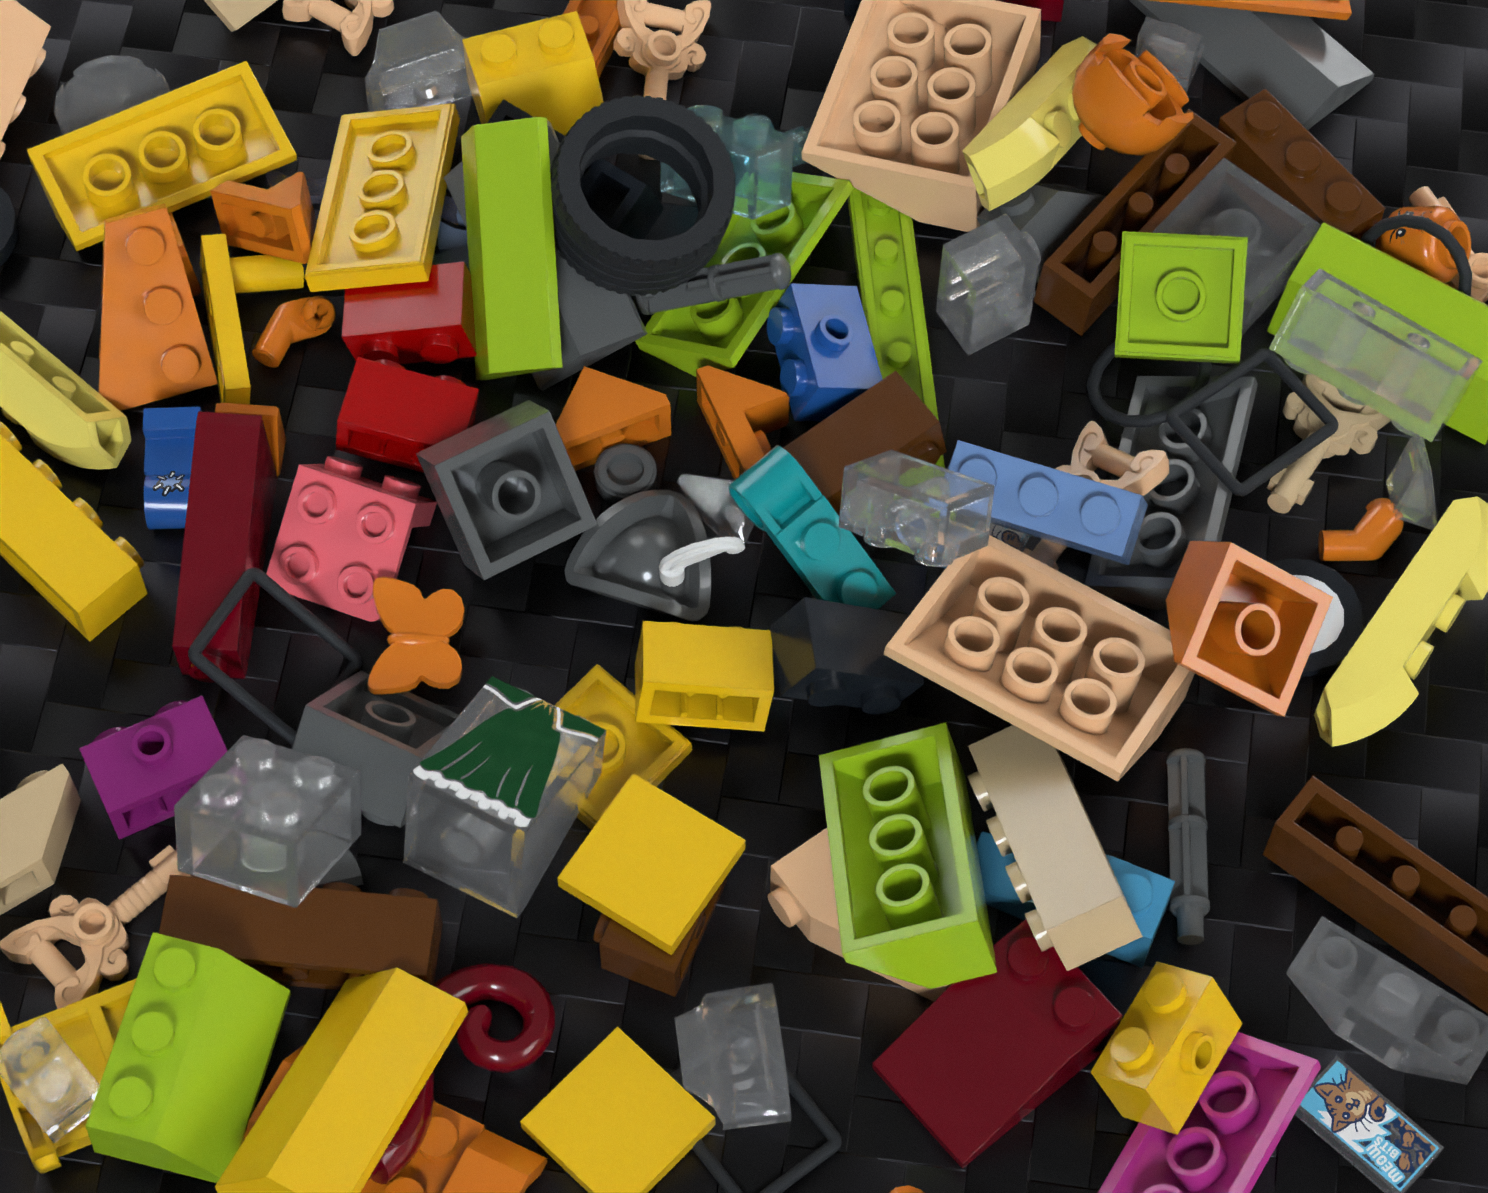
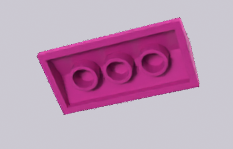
M1237 1032L1178 1135L1139 1122L1098 1193H1250L1321 1069L1319 1061Z

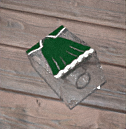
M492 676L408 775L404 863L518 918L579 814L580 807L585 799L588 798L601 775L606 730L591 723L584 717L573 715L535 697L524 689L516 688Z

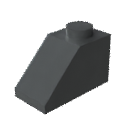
M1037 182L1030 189L991 211L985 208L977 219L999 271L1039 282L1043 264L1106 196L1071 186Z

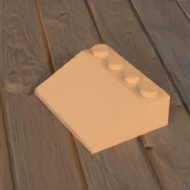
M862 0L802 149V160L837 179L850 180L854 188L918 222L977 234L980 227L977 217L985 207L981 204L962 150L1033 77L1040 59L1041 9L996 0Z
M976 528L888 642L883 654L1117 782L1158 739L1186 697L1195 674L1174 663L1169 629Z

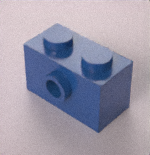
M791 283L777 305L769 313L767 335L769 341L775 345L781 368L780 385L782 391L789 396L794 421L821 422L883 379L857 286Z

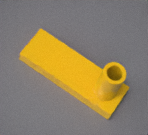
M226 234L201 235L200 274L220 401L222 403L250 404L251 386L235 294L304 288L303 264L270 255L229 258Z

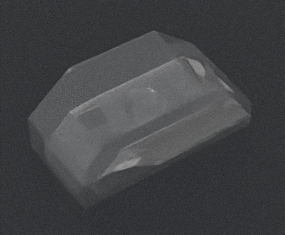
M433 11L379 29L373 65L365 77L369 112L440 105L472 95L467 81L462 39H465V37L457 33L439 12Z
M773 983L707 993L704 995L699 1006L675 1017L684 1089L699 1096L715 1109L722 1122L723 1130L791 1121L787 1071Z

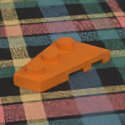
M163 203L104 219L98 393L118 410L122 411L218 384L166 204Z

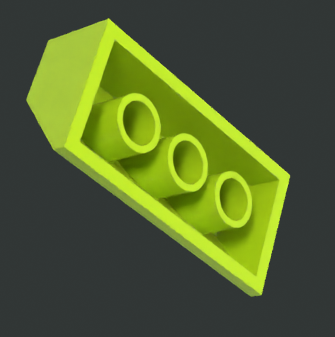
M942 723L819 755L841 949L845 962L929 989L998 973L966 778L947 724Z

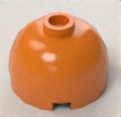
M1109 33L1088 53L1076 70L1072 85L1074 109L1081 120L1078 125L1079 131L1092 146L1100 150L1108 147L1118 153L1140 156L1155 152L1171 141L1194 118L1193 112L1183 113L1181 109L1189 101V98L1173 74L1155 56L1145 50L1137 58L1129 51L1123 49L1131 41L1130 39L1122 35Z

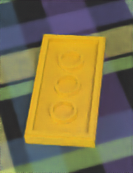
M455 103L344 114L341 116L304 276L310 292L429 281L447 184L443 177L450 172L460 122Z

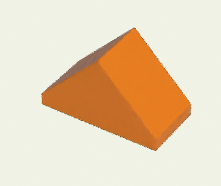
M584 366L556 423V427L573 468L577 471L595 464L598 457L611 446L628 443L641 447L671 436V407L664 393Z

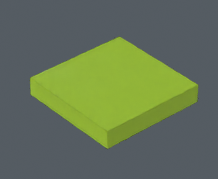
M1122 231L1115 357L1240 363L1248 237Z

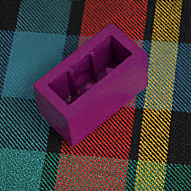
M203 696L190 701L180 700L171 702L160 708L153 717L130 727L108 729L99 734L92 743L79 748L119 840L241 787L233 761Z

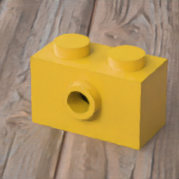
M643 621L635 660V722L765 731L774 694L773 650L770 630Z
M1157 961L1092 1068L1091 1074L1122 1117L1178 1135L1243 1023L1213 977Z

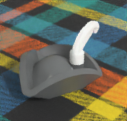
M648 490L628 496L604 511L596 519L597 526L582 534L568 558L564 571L566 581L571 585L689 621H698L708 613L710 607V557L725 551L729 554L740 553L745 549L743 540L737 537H719L707 540L700 515L687 497L671 490Z

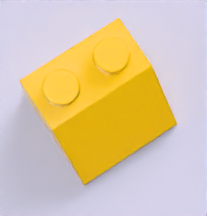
M577 11L462 39L467 81L481 124L489 121L504 99L533 117L547 118L551 122L553 129L565 136L575 122L581 119L586 112H589L595 106H600L604 102L593 54Z

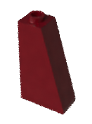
M198 411L172 647L182 675H190L192 678L202 682L215 683L189 660L188 650L242 574L249 568H258L263 571L278 477L261 415ZM253 581L201 653L230 678L246 679L260 586L255 581Z

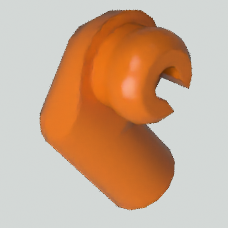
M314 296L289 301L278 306L252 351L254 358L265 366L278 367L291 343L319 336L329 330L336 316L333 303L323 296Z
M1377 498L1369 502L1365 507L1367 512L1353 530H1321L1318 538L1320 561H1374L1381 558L1402 532L1404 525L1402 510L1390 499Z

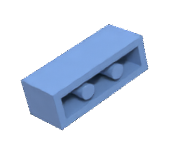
M957 440L938 499L949 511L1126 565L1130 563L1148 506L1140 494Z

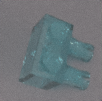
M697 105L687 108L694 111L698 117L701 116L707 124L713 127V131L718 133L721 142H724L727 152L729 151L730 161L733 162L736 176L733 214L754 220L791 205L792 168L807 163L802 160L801 152L810 128L804 129V126H798L783 133L774 130L771 120L764 115L758 116V113H752L737 120L723 116L722 110L715 106ZM661 162L660 191L696 202L687 182L669 165Z

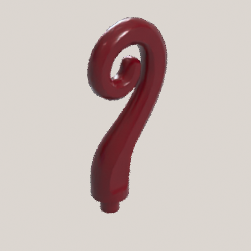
M486 963L459 969L432 985L465 1002L466 1006L482 1000H496L513 1006L521 1014L524 1022L522 1032L513 1039L502 1041L488 1035L492 1021L491 1010L488 1007L477 1005L468 1011L456 1032L457 1041L465 1057L476 1066L489 1071L507 1073L525 1068L543 1054L551 1041L555 1030V1010L549 993L528 972L513 966ZM434 1070L368 1180L372 1179L376 1183L387 1184L415 1157L424 1141L432 1119Z

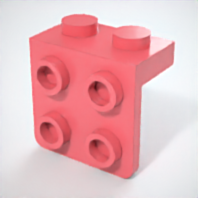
M327 456L325 464H301L297 469L266 574L290 595L369 622L378 621L380 618L373 600V583L379 577L397 579L412 528L430 526L437 502L418 496L421 486L405 479L385 475L383 483L361 477L363 466L345 459Z

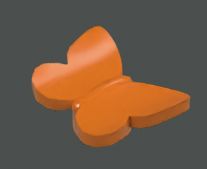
M389 577L376 578L373 583V600L380 621L390 633L387 638L390 646L378 658L369 675L368 690L370 693L384 695L406 692L416 688L421 681L438 689H450L458 684L462 676L461 658L457 651L449 645V638L456 634L463 624L465 611L462 598L452 589H441L424 599L421 591L413 584Z

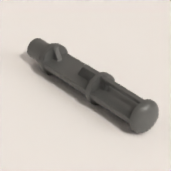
M773 253L768 256L702 268L693 278L684 284H680L675 289H669L664 293L658 292L655 295L646 294V296H640L635 294L631 298L637 311L642 315H652L657 312L786 289L791 281V268L783 254Z
M1179 748L1170 752L1166 758L1168 770L1170 879L1175 881L1171 893L1170 911L1177 918V941L1181 944L1195 945L1204 941V916L1210 910L1207 858L1208 822L1206 820L1205 790L1206 758L1199 750Z

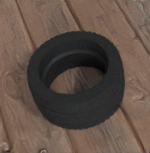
M634 95L633 97L624 96L621 99L615 98L610 102L601 103L598 107L595 106L570 128L556 151L550 173L555 247L560 251V256L567 261L571 268L573 267L576 270L577 274L584 276L585 280L595 283L598 287L606 288L608 291H616L618 294L626 293L631 296L635 294L646 296V294L655 295L658 292L664 293L669 289L677 288L680 284H684L693 278L710 261L717 251L732 217L736 193V176L733 162L730 161L731 156L729 151L727 152L726 145L724 142H721L718 133L713 131V127L704 121L705 119L701 116L698 117L694 111L686 109L685 106L675 104L674 101H666L660 97L652 98L651 96L640 97V95ZM618 153L647 155L669 165L687 182L697 203L698 216L694 225L687 232L664 240L634 239L609 228L590 209L582 192L581 178L585 169L596 160Z

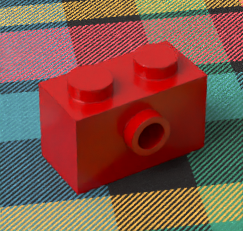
M465 262L432 265L429 281L345 289L342 338L354 359L357 360V357L371 361L385 359L398 364L427 361L445 364L457 358L476 357L471 274Z
M357 357L337 420L336 450L424 473L416 453L473 427L479 389L466 386L464 382L451 376L440 375L432 377L409 371L391 360L380 359L371 361Z

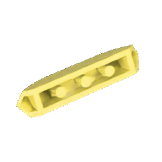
M1082 36L1062 45L962 150L981 204L988 211L1009 202L1034 186L1082 136L1078 128L1081 120L1078 118L1073 104L1072 85L1076 70L1088 53L1097 45L1096 43Z
M0 311V407L2 408L3 415L11 422L24 426L35 445L62 462L86 469L104 470L117 468L132 441L127 416Z
M1477 496L1452 501L1326 684L1314 717L1320 737L1332 747L1348 744L1370 736L1389 725L1405 712L1419 695L1410 678L1414 680L1418 676L1433 652L1434 646L1427 643V640L1437 627L1446 633L1467 600H1483L1488 592L1487 502Z

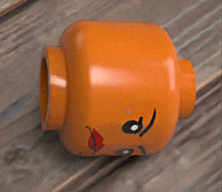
M1443 206L1402 207L1392 212L1388 217L1407 214L1429 218L1450 231L1465 250L1469 260L1471 253L1470 232L1467 225L1450 208ZM1401 227L1386 231L1376 239L1375 248L1443 283L1451 281L1458 274L1452 254L1439 239L1424 230Z

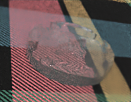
M104 56L85 62L73 71L74 77L68 81L66 86H64V82L56 93L54 113L61 133L64 135L168 93L170 89L165 76L156 68L154 71L144 66L143 60L131 56Z

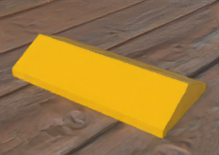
M247 61L27 149L28 156L52 210L76 251L103 241L104 219L163 203L166 204L168 213L174 212L210 197V190L227 180L243 183L297 160V154Z
M399 968L347 979L216 1183L215 1189L217 1193H360L468 1013L466 1003Z

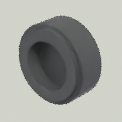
M624 443L611 446L598 457L595 463L596 490L600 497L610 505H614L633 494L656 489L657 468L655 460L647 450L638 445Z

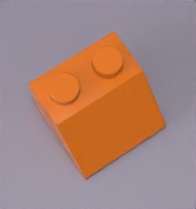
M1190 541L1166 598L1174 663L1277 716L1285 717L1333 597L1232 542Z

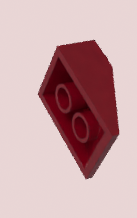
M1027 919L993 945L998 973L951 984L872 1064L874 1071L962 1169L1099 1056L1114 1034L1123 1016L1078 967L1067 971L1054 947L1042 952Z

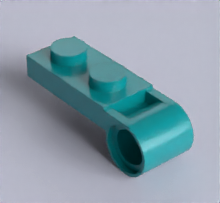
M776 445L728 486V491L738 507L758 528L766 531L816 599L879 609L896 594L805 470L781 446Z

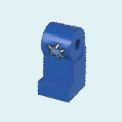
M201 407L144 408V473L146 476L144 481V512L149 530L185 528L198 411L202 412Z

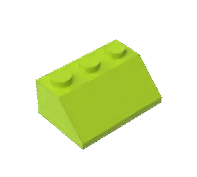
M153 932L86 1123V1129L94 1152L217 1183L244 1141L248 1121L253 1113L291 996L290 990L221 949Z

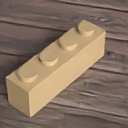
M1014 725L969 745V750L978 769L977 772L968 775L969 782L983 811L985 812L991 808L995 809L997 815L986 820L1001 855L1004 857L1010 853L1014 854L1016 862L1005 866L1020 901L1025 903L1032 899L1036 909L1025 913V917L1042 952L1054 947L1066 970L1069 971L1143 937L1059 750Z

